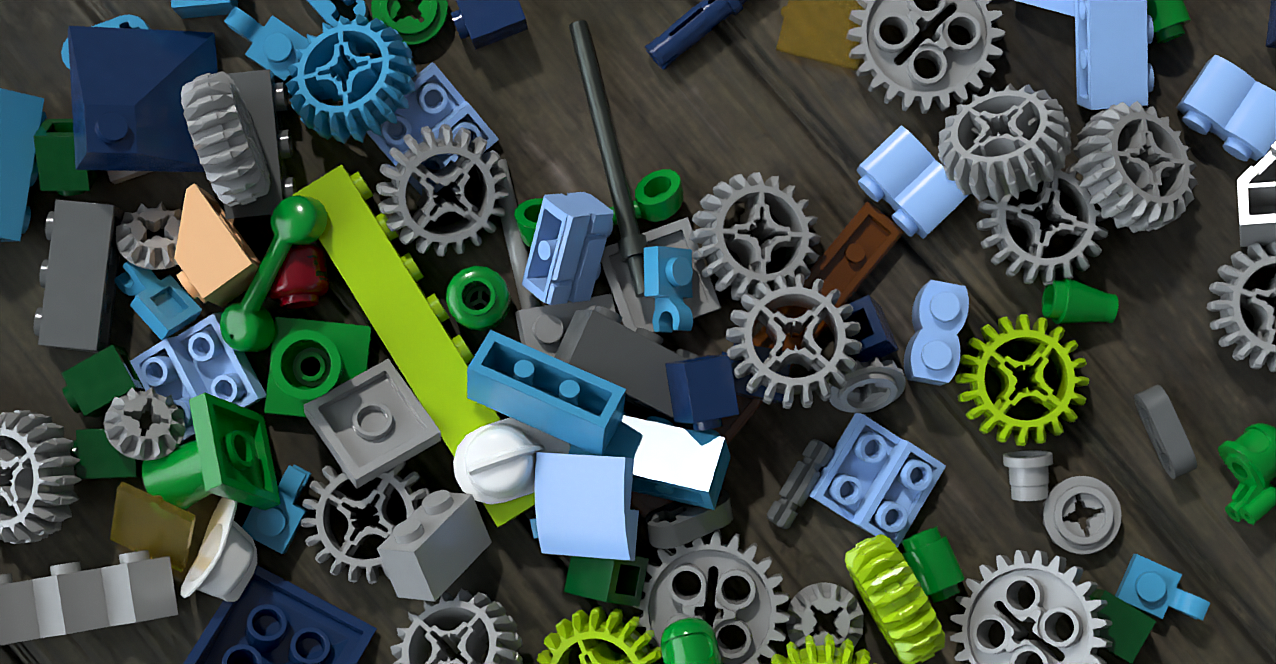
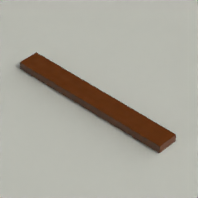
M867 201L810 269V276L804 281L803 287L812 290L814 281L821 279L824 283L820 294L826 297L830 291L838 289L841 295L834 306L838 308L844 305L905 231ZM800 306L779 307L775 313L779 311L787 318L794 319L801 317L809 309ZM824 320L818 325L816 332L813 334L814 340L827 326ZM763 326L752 339L753 345L773 349L774 343L766 334V327ZM806 328L800 335L793 332L792 338L790 333H785L786 338L782 351H785L787 348L794 350L795 345L798 350L802 349L801 343ZM736 395L739 414L723 417V426L712 430L718 432L721 437H725L728 445L760 407L763 400ZM680 427L684 429L693 430V428ZM632 491L630 506L638 510L646 518L653 510L674 502L673 500Z

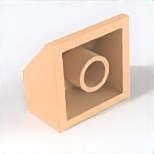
M195 183L188 187L185 193L174 259L183 270L177 274V278L192 298L198 297L203 303L209 301L223 308L248 290L261 261L235 225L225 219V212L217 200Z

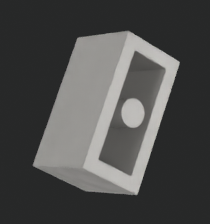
M440 490L426 496L422 501V505L405 521L396 525L392 534L377 550L397 597L436 601L492 542L473 495Z

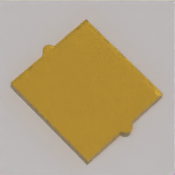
M788 0L787 6L782 7L780 12L784 20L776 51L856 71L860 59H850L849 53L853 48L860 45V42L848 40L846 35L848 30L860 27V25L849 20L851 11L865 9L856 0Z
M122 482L117 488L110 540L136 552L149 550L151 559L170 556L171 568L182 573L188 562L196 515L164 501L160 495L153 496Z

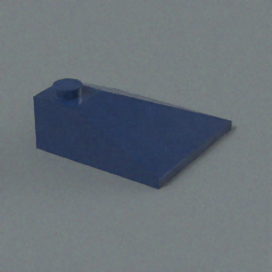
M69 26L67 30L76 170L205 172L202 164H200L199 156L188 131L187 121L183 115L181 91L182 86L192 82L196 77L207 73H218L215 32Z
M256 565L254 574L240 598L235 602L223 600L183 664H358L377 628Z

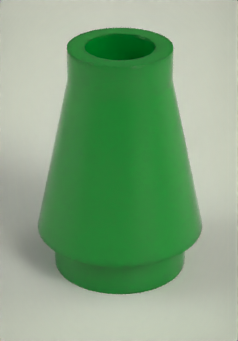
M1060 278L1059 280H1054L1053 284L1045 286L1042 297V314L1045 318H1051L1055 324L1112 323L1117 316L1119 306L1116 294L1105 293L1069 278Z

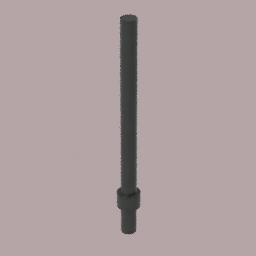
M580 20L571 23L569 30L621 239L617 242L621 260L628 264L636 298L645 297L644 248L648 247L646 235L640 234L588 23L587 21Z

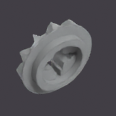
M162 202L157 208L148 209L141 203L137 212H125L121 224L116 226V244L121 255L130 263L145 269L161 270L178 265L174 256L182 216L181 209L167 210ZM159 229H164V238L156 235L151 239H147V230L156 232Z
M873 357L868 362L856 360L857 367L853 373L840 371L847 380L843 389L836 388L828 382L832 394L829 399L831 404L839 410L851 413H868L887 406L902 394L906 385L903 369L897 368L894 360L880 362L877 357Z
M153 386L147 391L138 392L131 388L126 395L120 398L114 397L104 420L105 433L112 446L120 453L137 460H156L169 455L181 443L186 428L184 409H178L173 402L172 395L164 397L157 394ZM150 411L153 424L146 431L145 436H140L142 429L139 428L140 422L138 420L141 418L142 413Z
M1089 476L1070 477L1053 486L1048 498L1043 503L1044 527L1050 535L1052 542L1068 552L1090 554L1102 550L1113 541L1119 531L1122 515L1118 498L1108 485L1096 478ZM1076 494L1083 508L1100 509V513L1093 514V517L1086 519V536L1084 529H1081L1078 522L1063 521L1062 517L1068 516V513L1075 511Z
M816 583L805 587L794 596L787 609V612L790 613V618L786 622V630L790 641L796 644L800 650L806 648L805 637L814 631L813 627L817 623L816 618L813 616L814 613L810 609L812 605L817 610L820 609L826 614L832 610L836 611L841 607L833 621L834 626L837 628L836 631L840 635L839 638L833 635L835 647L839 648L847 638L853 641L854 647L863 635L864 614L853 594L833 583ZM821 631L819 634L815 633L813 635L816 646L824 645V638L828 632Z

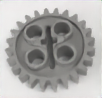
M856 0L865 10H852L849 15V20L860 25V27L848 30L846 39L860 42V45L853 48L849 53L850 59H864V63L856 72L857 76H865L871 73L874 79L868 90L873 92L881 86L886 88L887 91L884 97V103L886 104L892 101L896 95L901 96L902 111H907L913 100L919 101L922 114H926L930 109L932 101L936 100L943 112L949 108L950 95L960 104L965 103L968 99L965 86L978 93L984 85L977 74L991 77L996 70L986 59H999L1003 52L1000 48L991 44V42L1001 40L1005 35L1004 30L991 26L1003 15L1002 11L987 10V6L992 0H936L937 7L932 11L919 9L914 0ZM951 4L954 5L956 11L937 28L932 38L924 40L903 64L896 65L894 59L912 44L919 30H926L946 7ZM884 25L896 26L903 34V42L896 45L886 43L880 37L879 28ZM953 25H959L967 29L971 38L970 43L958 45L952 42L948 36V28ZM920 58L931 60L936 66L937 76L930 79L920 77L914 70V61Z
M720 529L714 532L711 542H704L702 536L693 540L692 545L684 544L675 547V553H671L668 549L658 548L657 553L662 564L659 565L648 561L647 572L652 578L651 580L645 579L643 592H645V596H641L640 606H633L643 610V614L637 616L640 619L638 627H646V631L654 630L655 636L648 644L660 647L662 633L674 621L688 617L705 620V611L698 610L697 607L704 606L708 596L709 568L715 566L718 569L715 607L723 609V612L716 614L713 630L716 635L722 662L724 664H762L759 659L760 655L771 658L775 653L777 654L769 641H784L786 633L775 626V623L787 622L790 618V613L777 609V605L789 600V593L774 591V587L783 580L782 573L768 576L766 570L770 567L773 560L770 556L757 562L754 559L758 546L755 542L743 551L739 549L740 535L736 533L731 538L729 544L722 543ZM682 571L694 572L701 580V589L695 594H684L677 589L675 576ZM735 575L744 577L751 589L748 596L743 599L730 598L723 588V582L728 577ZM726 625L739 626L746 634V641L739 647H728L719 638V631Z
M1016 550L1013 565L1007 556L998 555L996 556L998 570L996 571L989 565L982 564L979 566L984 580L981 582L967 578L965 582L973 594L971 597L957 596L955 599L966 608L964 614L952 615L950 618L953 622L963 625L962 632L950 636V641L964 643L965 647L963 651L954 657L955 661H970L971 664H1026L1028 657L1032 653H1036L1042 659L1043 664H1107L1096 653L1098 648L1112 647L1111 641L1099 637L1100 630L1112 626V621L1098 619L1097 612L1107 606L1108 603L1106 600H1091L1089 597L1098 586L1096 582L1078 583L1084 571L1081 567L1074 566L1064 573L1066 567V558L1055 556L1048 566L1047 552L1036 550L1031 562L1027 551ZM1025 583H1030L1035 591V600L1029 608L1024 609L1019 604L1018 592ZM999 601L1003 602L1005 607L1018 620L1035 623L1032 628L1033 632L1050 645L1062 651L1065 655L1064 660L1059 661L1043 642L1025 639L1028 636V630L1014 619L1005 616L999 611L997 603ZM1063 614L1069 615L1074 624V631L1066 641L1061 640L1055 630L1056 622ZM996 621L1000 622L1005 630V639L997 648L991 644L988 637L989 629Z

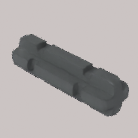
M812 439L802 453L805 456L803 461L797 462L779 492L781 498L779 501L775 500L767 513V519L782 529L791 527L798 515L795 512L797 507L804 505L821 476L820 468L826 467L833 455V449L818 439Z

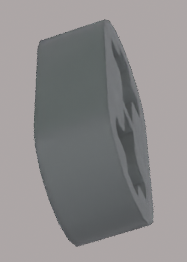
M1157 384L1135 394L1134 401L1137 411L1167 474L1175 479L1197 468L1195 454L1164 389Z
M720 490L715 510L677 501L653 510L645 518L649 543L653 547L661 549L675 548L730 524L733 520L730 494L726 490Z

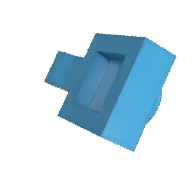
M234 6L224 22L231 30L252 43L245 53L247 58L265 70L270 69L285 84L289 82L292 77L289 75L287 66L300 62L296 58L295 49H306L309 46L308 39L273 15L266 25L262 26L247 13Z
M664 246L644 248L645 297L655 298V311L652 320L655 332L672 333L673 330H692L693 315L690 308L683 301V299L693 298L692 249Z
M127 261L122 266L126 272L114 279L116 285L123 293L135 296L130 306L162 341L195 321L202 311L199 305L171 275L159 280L151 269L141 268Z
M295 464L293 466L289 465L278 486L281 504L266 511L252 507L242 528L254 540L281 554H285L301 525V520L305 518L308 512L306 508L296 504L312 473Z
M1133 554L1115 595L1132 607L1159 619H1163L1167 608L1170 607L1191 618L1203 621L1210 602L1177 588L1182 574L1138 554Z

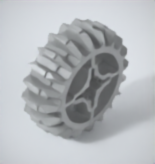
M221 71L214 74L207 73L201 75L192 82L182 86L181 104L184 109L183 115L187 121L188 131L199 156L200 164H202L206 173L207 180L210 181L213 191L217 193L219 200L232 207L238 204L245 205L257 200L256 198L268 194L271 182L266 166L267 162L245 101L242 99L239 89L235 86L234 80Z
M1010 83L1004 91L996 92L991 87L989 94L979 97L973 94L972 103L969 105H957V114L946 117L945 129L938 132L940 138L938 156L948 180L955 181L957 188L961 190L963 195L973 194L979 202L989 195L999 203L1005 195L1012 194L1018 200L1020 192L1030 189L1037 192L1040 181L1053 182L1054 170L1065 168V156L1071 153V128L1068 118L1064 115L1063 108L1058 104L1057 99H1051L1045 90L1035 92L1029 84L1019 91Z
M1138 101L1134 102L1130 107L1121 102L1118 105L1110 106L1109 109L1098 112L1090 118V121L1086 123L1082 131L1077 134L1079 142L1072 150L1075 156L1080 159L1073 169L1082 174L1084 179L1079 187L1088 189L1092 196L1089 204H1098L1101 207L1102 219L1113 217L1117 229L1126 226L1133 233L1145 230L1149 232L1153 229L1158 230L1178 219L1186 211L1188 204L1194 200L1192 189L1198 184L1197 180L1191 175V172L1197 165L1190 161L1187 156L1191 147L1182 144L1179 139L1181 131H1173L1169 127L1168 116L1158 118L1153 106L1144 109Z
M442 124L439 129L438 139H435L432 130L425 126L421 128L423 142L418 144L410 134H407L403 139L410 149L404 155L395 147H392L389 151V154L398 163L396 167L388 164L381 165L380 172L386 177L391 178L392 181L377 184L376 190L381 195L392 197L383 200L378 204V207L383 214L394 213L389 217L386 225L391 231L403 228L399 236L403 244L407 245L417 238L416 249L424 254L433 242L434 251L437 256H445L447 245L451 243L457 254H463L465 249L464 239L469 238L475 246L481 245V237L476 232L481 227L489 233L495 232L496 227L488 219L491 214L495 216L505 215V209L495 203V199L508 197L509 190L506 187L495 184L507 178V172L503 168H492L497 164L500 156L494 150L483 154L487 141L481 136L475 138L469 144L471 132L468 129L461 127L453 139L451 127L448 124ZM450 153L460 155L456 162L450 160L444 168L438 170L429 169L421 164L426 159L438 154ZM473 165L479 177V193L474 205L464 195V186L470 178L468 172ZM411 175L422 185V195L416 203L419 208L412 217L408 211L405 198L406 186ZM426 178H430L436 184L448 185L452 190L451 193L460 202L456 203L450 197L446 198L443 195L438 196L434 192V187ZM446 212H456L464 217L447 226L427 225L430 219L436 221L439 216Z
M1077 163L1071 164L1065 172L1061 171V169L1054 170L1053 182L1040 181L1039 183H1043L1042 191L1037 195L1033 205L1021 203L1018 206L1008 204L1012 194L1005 195L999 203L996 200H985L978 204L979 211L991 215V218H985L977 222L978 230L992 231V236L987 237L981 242L982 248L987 249L995 244L997 245L1000 252L992 257L991 262L997 265L1006 258L1010 260L1011 263L1006 269L1007 276H1015L1022 267L1025 268L1023 275L1024 283L1032 284L1037 277L1038 271H1040L1043 284L1048 286L1053 284L1055 280V270L1060 278L1072 279V266L1080 272L1085 271L1090 266L1084 254L1091 257L1100 255L1102 249L1091 239L1101 240L1108 236V230L1096 225V222L1106 220L1107 218L1102 219L1101 209L1095 210L1094 204H1089L1092 196L1088 190L1079 187L1084 179L1079 181L1075 178L1078 172L1073 168ZM1058 189L1062 190L1073 202L1079 221L1077 216L1070 215L1061 208L1059 202L1061 191ZM1045 205V219L1052 221V224L1045 228L1041 235L1040 221L1033 219V216L1042 211V207ZM1006 219L1010 220V224L1020 227L1025 232V248L1028 249V253L1022 250L1012 239L1007 228ZM1071 234L1077 236L1072 247L1063 256L1042 258L1044 248L1048 247L1052 235L1065 236Z
M753 172L748 176L747 181L742 174H737L729 179V184L721 181L714 186V195L707 194L702 198L700 205L704 211L696 212L692 218V221L700 229L693 231L690 234L689 240L702 244V248L693 253L692 259H706L708 266L702 270L701 276L707 278L714 273L719 279L715 284V291L721 292L730 285L732 286V300H740L745 293L760 300L757 295L756 286L761 281L766 283L771 291H775V277L777 275L784 276L787 287H793L797 274H803L805 280L810 276L811 272L806 265L815 263L819 255L809 247L818 244L821 236L809 232V228L817 223L818 217H805L802 210L808 206L809 200L802 199L796 203L792 198L795 194V186L789 185L781 191L779 190V176H771L764 183L760 172ZM744 203L745 212L740 215V224H735L730 229H723L725 216L732 205ZM770 213L778 220L780 225L773 221ZM751 230H752V236H753V237H750V235L747 234V233L750 232ZM758 239H760L764 243L759 245ZM780 247H786L785 258L778 271L766 274V264L771 261V251H776ZM728 250H731L737 254V256L740 259L741 265L737 261H735V259L731 256Z
M1271 241L1266 245L1265 250L1259 243L1248 246L1247 255L1241 251L1231 255L1234 267L1229 265L1219 267L1217 272L1226 283L1214 282L1210 285L1209 290L1213 294L1221 296L1220 300L1207 303L1206 308L1212 312L1220 311L1221 318L1212 321L1210 328L1212 330L1225 328L1227 334L1220 338L1219 345L1226 347L1236 343L1237 346L1232 355L1236 361L1243 360L1250 353V368L1260 369L1266 362L1269 371L1276 372V345L1272 344L1274 335H1276V315H1273L1274 308L1267 305L1265 301L1276 297V273L1274 278L1268 280L1264 290L1257 288L1248 290L1243 288L1248 278L1259 268L1276 269V241ZM1240 307L1248 310L1253 316V332L1246 326Z
M803 274L796 275L793 287H787L784 276L777 275L775 277V291H771L769 286L763 281L759 282L756 286V291L760 300L745 293L741 297V303L748 312L733 310L730 319L739 327H733L726 331V340L739 344L727 350L728 357L733 361L744 360L734 369L735 377L743 378L752 374L753 377L749 380L746 390L752 394L761 385L765 386L767 389L763 398L764 403L771 404L775 392L784 394L782 405L785 409L791 408L794 395H800L804 408L811 407L813 403V390L823 401L829 400L832 394L827 382L836 388L843 389L847 380L840 371L853 373L857 367V362L847 355L859 354L862 348L861 342L849 339V337L859 333L861 329L860 324L853 321L843 322L853 312L851 304H845L836 308L834 305L841 295L840 291L834 289L826 297L820 294L824 283L821 279L814 281L812 290L804 288L805 279ZM783 306H800L809 309L804 315L794 319L787 318L779 311L775 314L771 312L773 309ZM823 320L828 325L834 341V354L830 361L821 355L822 349L813 338V334ZM758 321L766 327V334L774 343V348L770 351L769 357L764 363L758 358L752 342V332ZM806 328L801 343L802 349L798 350L795 345L794 350L787 348L781 354L786 338L785 333H790L792 338L793 332L800 335ZM794 363L800 364L808 371L813 368L817 373L801 378H790L775 372H779L786 365Z
M30 410L0 413V540L4 542L20 544L38 542L43 538H48L49 534L61 530V521L72 517L68 504L79 500L73 489L74 484L82 480L75 476L74 466L80 459L71 456L70 451L74 441L63 438L64 426L53 423L51 416L31 413Z
M405 461L378 476L382 480L377 489H373L371 494L361 501L340 492L346 484L351 482L342 468L343 473L338 474L331 466H325L322 469L324 476L330 481L327 486L318 481L311 482L310 488L320 494L321 497L319 501L314 499L303 500V507L316 510V518L302 519L301 526L306 528L317 527L318 534L309 536L305 542L307 546L318 545L321 542L325 546L315 557L318 563L327 561L331 556L336 558L330 569L331 574L339 575L345 566L349 565L348 581L355 583L359 580L362 569H366L368 583L373 584L377 583L379 579L378 567H382L385 575L390 579L381 557L363 558L354 554L370 535L377 534L386 539L392 534L394 527L398 525L390 519L387 513V506L394 488L403 498L407 518L419 508L418 500H422L430 494L428 488L419 489L416 492L412 491L411 486L420 479L418 472H412L404 479L400 477L406 465ZM373 504H376L375 507L378 513L375 515L379 516V523L388 528V530L382 526L371 525L366 526L363 531H360L361 527L358 522L362 519H357L358 512L348 505L353 508L369 509ZM332 505L336 506L337 510L341 511L348 520V531L342 546L335 538L331 528L330 511Z
M462 588L455 599L449 592H444L440 597V602L436 605L432 601L424 600L425 611L420 615L408 611L409 619L412 622L409 628H397V635L403 640V643L390 647L392 655L397 659L393 664H463L457 658L452 660L453 657L446 650L448 647L456 654L461 652L460 655L468 662L467 664H481L482 655L488 649L486 643L489 641V651L484 664H523L522 657L518 652H515L523 647L522 639L517 633H514L517 630V624L511 616L506 615L505 608L499 602L494 601L491 603V600L483 593L478 592L473 597L468 590H463ZM432 647L431 656H430V658L428 659V661L426 662V658H427L428 652H429L430 648Z

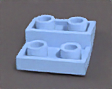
M433 62L412 79L415 83L416 92L404 95L408 100L409 109H397L394 112L397 117V124L385 121L381 124V136L374 134L371 130L366 132L395 166L398 162L389 154L391 148L399 149L404 155L410 149L404 142V136L410 134L419 144L423 142L421 128L425 126L432 130L435 139H438L439 129L442 124H448L451 127L453 139L460 128L464 127L471 132L469 144L479 136L487 141L485 151L499 140ZM450 153L438 154L426 159L421 164L429 169L438 170L444 168L450 160L456 162L460 155ZM411 175L408 181L422 195V185ZM426 178V180L434 187L435 193H437L444 187V185L440 183L436 184L430 178Z
M223 312L211 314L178 336L166 338L130 360L145 391L153 386L157 394L164 397L172 395L173 402L178 409H184L186 428L180 444L195 437L189 399L206 392L247 409L266 398V393L245 353L232 349L224 341L220 331V319Z
M855 413L835 446L827 466L823 467L820 471L821 476L809 497L871 535H885L898 548L946 465L909 441L899 438L864 414Z
M536 452L535 511L541 553L635 561L639 511L630 509L634 459Z

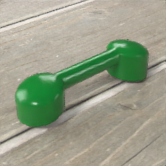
M661 169L648 174L638 183L635 189L636 200L632 201L636 219L643 218L647 221L659 222L676 214L684 200L681 179L677 172L670 169ZM543 198L526 200L515 209L514 217L520 237L524 244L530 248ZM609 207L614 213L612 218L613 226L618 225L614 207Z
M300 195L289 196L281 200L274 208L271 216V228L275 236L242 302L231 304L221 315L220 331L224 341L232 349L239 352L263 351L274 340V320L270 312L262 304L292 244H310L324 233L327 225V212L319 200Z

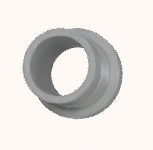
M1025 450L1009 452L1003 455V464L1009 467V484L1011 485V498L1013 500L1037 501L1048 498V466L1053 464L1052 452Z

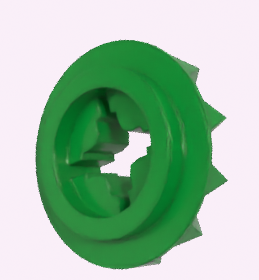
M372 0L371 3L373 19L377 18L383 21L387 27L391 26L392 29L398 31L403 38L402 42H406L407 45L420 46L423 42L437 37L438 32L447 21L448 0H422L418 9L424 20L423 22H420L418 19L415 20L411 16L399 19V15L403 11L399 0Z

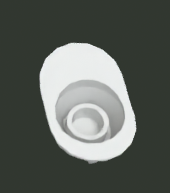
M510 417L482 426L465 436L457 447L453 461L455 478L462 491L466 494H472L475 501L486 504L504 503L535 492L536 452L568 454L570 445L563 440Z
M222 497L207 527L198 556L181 587L180 595L186 598L195 590L227 602H235L240 598L253 576L257 565V549L253 538L233 520L237 501Z

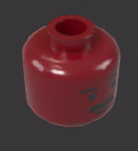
M292 244L267 296L271 300L280 302V308L304 309L318 305V298L325 295L329 288L325 251L314 244Z

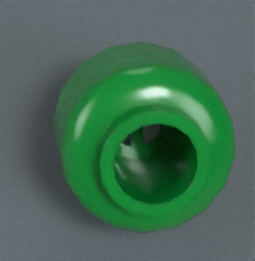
M472 266L462 269L452 278L447 287L446 303L450 314L460 325L469 330L486 331L495 328L504 321L510 310L511 295L508 285L499 273L488 267ZM478 293V299L472 301L473 296ZM483 293L489 296V303L483 300ZM479 304L485 306V308L480 310L475 309L474 307Z

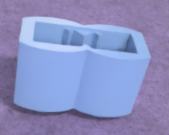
M1214 55L1207 61L1176 107L1184 115L1182 121L1189 128L1204 135L1209 131L1216 134L1224 141L1222 145L1224 150L1242 161H1248L1249 158L1258 161L1267 154L1271 145L1276 140V91L1255 81L1245 71L1218 55Z
M902 125L863 161L856 170L862 177L858 181L862 190L874 201L879 202L883 198L890 204L895 211L891 216L893 221L910 237L917 233L924 239L968 196L963 195L961 190L957 188L955 181L948 180L943 166Z
M930 280L918 292L912 309V323L915 334L909 340L904 354V372L907 380L941 386L949 383L954 377L959 365L961 352L957 334L966 321L969 309V297L966 286Z

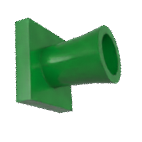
M275 316V335L272 341L264 413L306 417L304 404L367 371L370 367L374 328L372 326ZM313 358L318 359L320 362L319 372L314 376H307L306 369L308 363Z
M206 392L189 399L196 440L178 446L165 457L156 460H144L142 464L143 482L149 497L159 510L169 516L182 514L210 494L225 497L264 511L281 504L264 415Z

